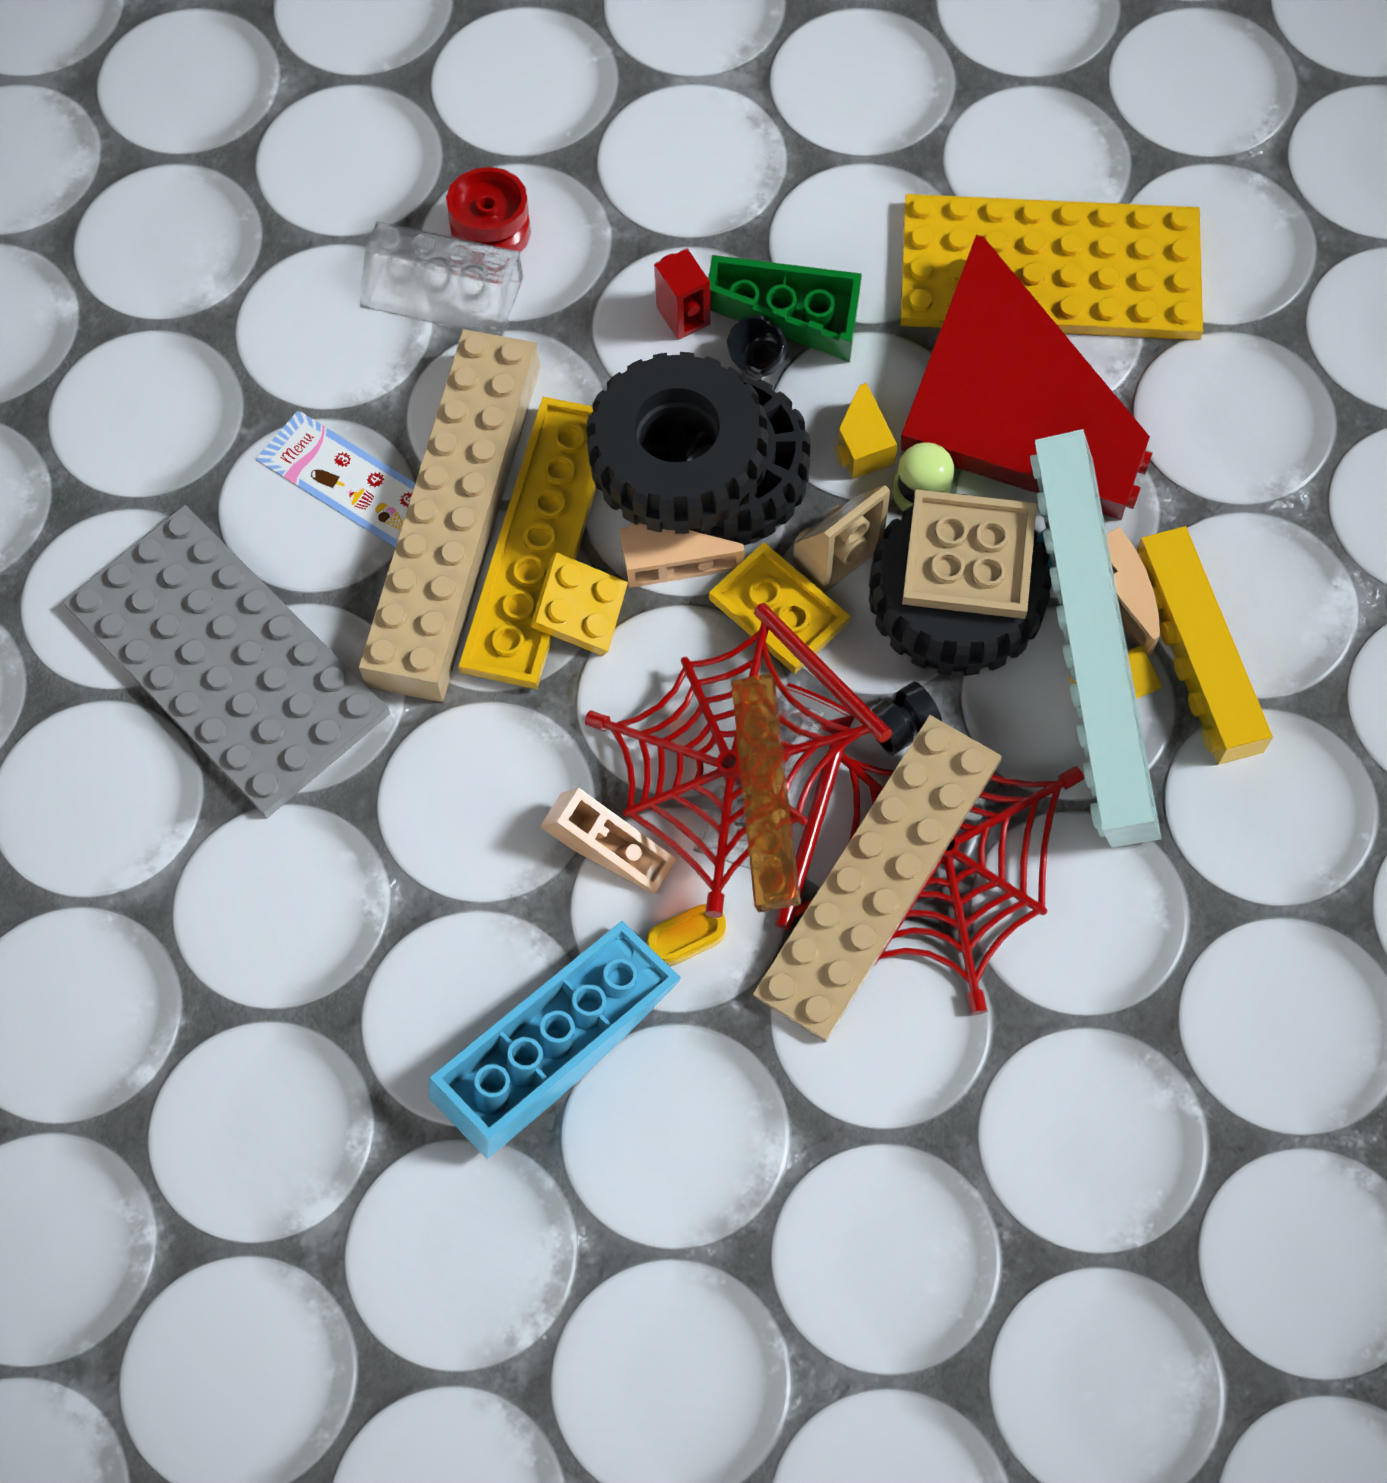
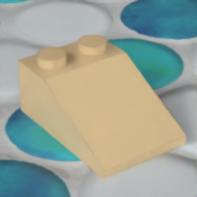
M886 485L856 496L843 506L836 505L826 514L823 522L814 529L811 527L806 528L795 539L793 562L824 594L872 557L877 542L884 538L890 489Z

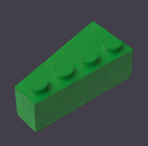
M712 255L708 275L710 280V311L737 321L750 316L762 315L770 322L779 326L786 339L850 362L862 273Z

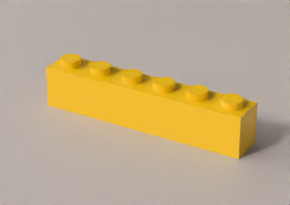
M1183 526L1141 537L1136 551L1146 568L1154 590L1159 619L1161 621L1160 634L1164 644L1171 646L1175 656L1174 669L1180 681H1185L1189 691V708L1195 717L1199 716L1203 726L1202 738L1206 750L1209 753L1213 752L1218 765L1264 753L1273 735L1187 527Z

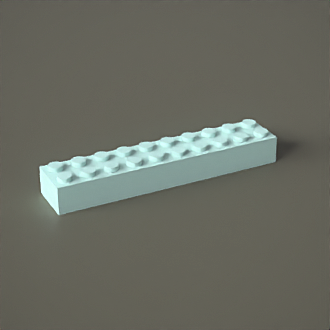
M1083 429L1035 440L1037 454L1031 455L1030 460L1033 475L1037 479L1040 491L1037 493V501L1041 517H1044L1046 530H1043L1047 553L1050 554L1053 565L1050 568L1051 582L1054 592H1057L1059 604H1063L1056 606L1060 629L1064 632L1066 642H1070V644L1063 645L1067 669H1070L1072 680L1077 681V683L1070 684V693L1073 706L1077 708L1079 719H1083V722L1076 723L1080 746L1084 748L1086 758H1090V762L1083 763L1087 787L1091 789L1093 798L1097 797V803L1090 804L1095 829H1098L1099 837L1106 836L1112 848L1160 840L1161 833L1093 458Z

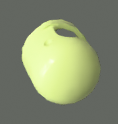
M928 442L915 444L904 452L899 460L898 470L894 476L892 486L894 501L902 511L914 503L906 500L900 493L898 488L900 478L907 487L913 490L950 493L954 475V463L950 454L943 447Z

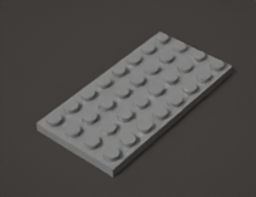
M186 505L63 601L67 610L266 818L270 817L390 715L388 707Z

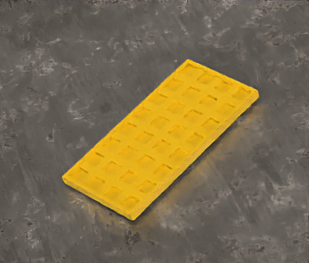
M905 194L900 326L942 327L977 234L983 236L1064 334L1201 340L1203 334L1200 207Z

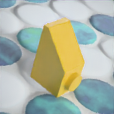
M867 383L859 385L839 427L838 445L834 446L835 456L839 465L842 468L847 467L852 479L894 465L897 443Z

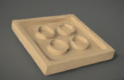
M915 489L902 605L1025 619L1028 609L1037 503Z

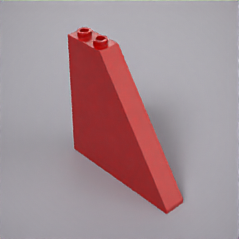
M976 234L903 428L900 450L906 451L918 443H935L943 447L950 454L956 468L1038 493L1040 492L1038 482L1034 478L1030 460L1031 455L1037 454L1035 440L1083 429L1093 458L1103 515L1122 520L1126 507L1134 509L1141 489L1140 486L1134 485L1137 473L1145 475L1153 452L1147 451L1146 447L1150 436L983 236Z

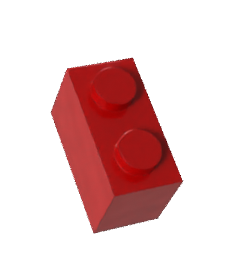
M688 248L676 254H668L655 263L656 308L676 338L680 340L710 325V280Z

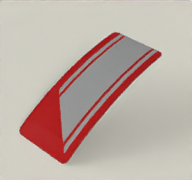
M791 683L786 685L791 695L807 709L830 722L850 728L855 717L844 706ZM783 694L775 706L776 710L797 717L830 734L840 732L805 716L790 704Z

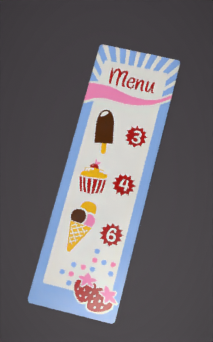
M297 411L258 455L257 461L396 548L415 482L304 413Z

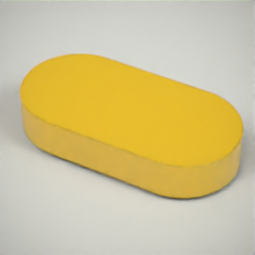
M706 904L697 905L655 925L647 935L646 944L670 967L675 966L717 946L726 934V919L724 914L719 918L709 917L705 915Z

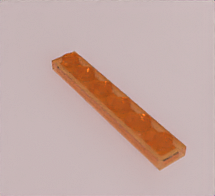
M772 673L731 681L754 906L758 913L801 905L775 679Z

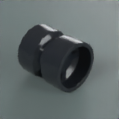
M915 681L893 694V702L884 699L870 708L892 730V735L887 741L880 743L876 739L879 745L892 756L912 744L914 735L919 733L929 715L942 721L940 711L931 695L922 685Z

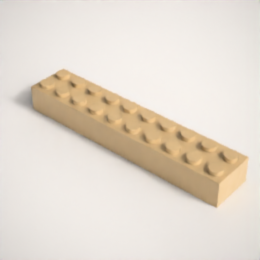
M465 329L462 331L360 661L359 670L368 688L441 703L444 702L540 371L537 342Z

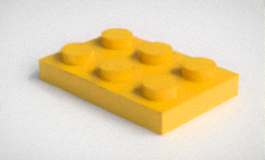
M765 542L709 592V600L750 636L755 634L761 625V621L754 615V610L759 604L766 603L815 654L850 623V615ZM768 630L766 639L768 652L791 672L796 674L804 665Z

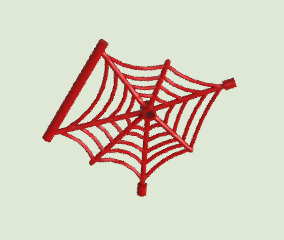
M766 603L759 604L754 610V615L761 621L760 629L733 650L717 657L698 661H690L688 657H682L681 664L683 668L674 686L653 707L638 716L618 722L610 721L609 716L592 710L585 717L586 726L601 731L611 730L622 750L629 782L627 808L623 810V816L630 817L660 838L696 871L712 890L708 892L705 915L712 918L722 917L725 895L721 891L734 871L756 848L774 834L796 822L800 825L808 823L807 817L802 814L807 795L814 780L831 758L862 735L871 733L880 743L887 741L892 735V730ZM768 630L863 726L849 728L830 722L807 709L791 695L780 681L771 662L766 644ZM757 640L753 659L727 673L703 679L697 678L694 667L708 666L732 658ZM762 656L774 684L790 704L805 716L840 732L823 736L803 730L782 717L766 698L757 679ZM750 669L747 684L728 693L705 697L701 688L702 685L727 680ZM685 676H687L691 686L684 702L672 716L658 725L642 731L627 727V725L640 722L662 709L678 692ZM754 690L761 703L779 723L798 735L814 740L793 745L773 736L759 723L751 706ZM745 692L742 706L713 715L709 706L710 703L728 700ZM695 694L699 706L682 727L663 738L650 735L676 721L687 709ZM703 712L707 724L695 739L685 746L670 742L689 730ZM740 714L736 730L720 731L716 721ZM748 716L753 726L765 738L783 748L770 751L756 744L745 732ZM709 731H711L713 736L708 744L698 751L693 750L692 748L702 742ZM621 734L639 741L644 760L641 801L635 805L634 767L628 747ZM723 737H734L731 750L728 749ZM743 740L753 750L761 753V755L741 760L739 755ZM840 742L823 757L812 771L799 797L796 809L786 803L791 783L803 763L819 747ZM646 743L657 746L658 749L657 787L655 796L649 799L651 771L650 756ZM715 743L720 751L717 758L706 754L713 748ZM664 749L676 753L677 772L672 789L662 793L665 775ZM805 752L795 763L785 780L781 795L778 797L771 791L778 772L791 755ZM683 756L696 760L697 772L695 779L680 785L683 774ZM780 759L772 770L766 787L758 782L763 772L772 761ZM703 763L718 768L703 775ZM761 764L755 775L751 777L746 768ZM723 777L725 780L723 803L713 792L705 789L702 785ZM745 783L734 791V786ZM752 788L761 795L731 815L732 802L742 793ZM695 790L708 797L722 812L720 825L702 809L679 795ZM672 799L710 824L719 834L716 856L683 823L657 805ZM767 800L775 805L754 817L735 834L727 845L729 825L747 811ZM649 808L673 824L693 841L715 866L713 880L681 846L637 813ZM780 810L791 817L771 828L750 844L723 876L725 858L742 836L757 823Z
M840 742L830 744L827 753ZM845 748L834 755L821 770L808 812V823L804 826L777 915L776 927L783 930H791L794 917L804 914L812 902L810 900L798 905L840 763H843L849 769L853 787L854 817L849 842L859 827L861 817L860 788L857 777L869 786L872 803L874 804L884 786H881L864 770L886 776H891L895 770L882 769L849 758L844 753ZM1078 766L1070 768L1058 775V780L1032 782L992 775L990 781L1029 788H1044L1028 797L998 796L982 792L979 796L980 798L999 803L1015 804L999 813L972 807L970 812L988 817V819L976 826L962 823L959 829L967 831L954 836L949 844L952 850L944 852L885 947L886 949L894 938L910 934L931 935L948 942L963 954L966 972L953 961L929 950L906 947L888 951L884 949L878 960L907 954L929 957L952 968L969 984L970 992L967 993L971 1015L988 1012L984 991L979 990L978 982L990 958L1002 942L1019 926L1039 914H1047L1048 910L1045 907L1046 867L1053 817L1061 788L1067 790L1084 780V775ZM1052 794L1041 843L1037 902L1027 895L1029 844L1039 800ZM1031 805L1023 836L1019 890L1006 882L1005 845L1007 828L1012 815ZM1002 822L998 846L999 876L986 869L985 844L989 829ZM981 833L978 844L977 863L960 852L958 848L960 844ZM956 859L968 868L956 875L953 860ZM941 863L945 865L947 880L939 877L932 878ZM977 873L990 881L974 888L962 898L960 897L958 884L966 876ZM939 884L948 887L950 895L938 891L923 890L927 885ZM996 886L1006 892L983 905L965 920L962 906L976 895ZM1014 897L1019 900V902L1003 909L985 923L969 941L967 927L991 908L1009 898ZM918 898H938L952 903L955 919L935 911L911 909ZM1025 906L1033 909L1014 921L997 937L984 954L975 971L971 950L983 935L1005 916ZM906 917L935 918L957 928L960 943L934 929L917 927L903 930L898 929Z

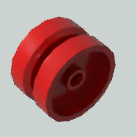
M475 168L461 174L450 185L446 195L452 244L459 254L472 262L483 264L503 263L518 256L527 246L531 235L526 187L518 176L500 168Z

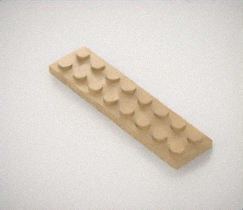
M929 715L753 993L754 998L827 1042L1000 764L1002 755Z

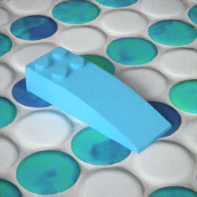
M621 921L429 1077V1099L488 1160L603 1059L680 982L681 977L632 929Z

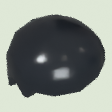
M762 315L742 318L731 328L726 341L729 356L741 371L754 377H765L773 374L784 363L788 352L785 334L782 333L779 326L770 322Z

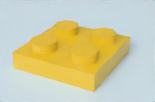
M556 552L550 559L530 627L604 656L609 651L628 582Z

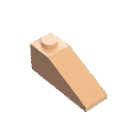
M641 522L638 525L631 524L626 528L619 529L629 588L730 572L745 560V550L742 543L691 530L685 534H675V530L665 529L662 532L648 530L647 525Z
M580 788L562 792L540 826L573 851L652 894L657 892L676 860L675 857Z

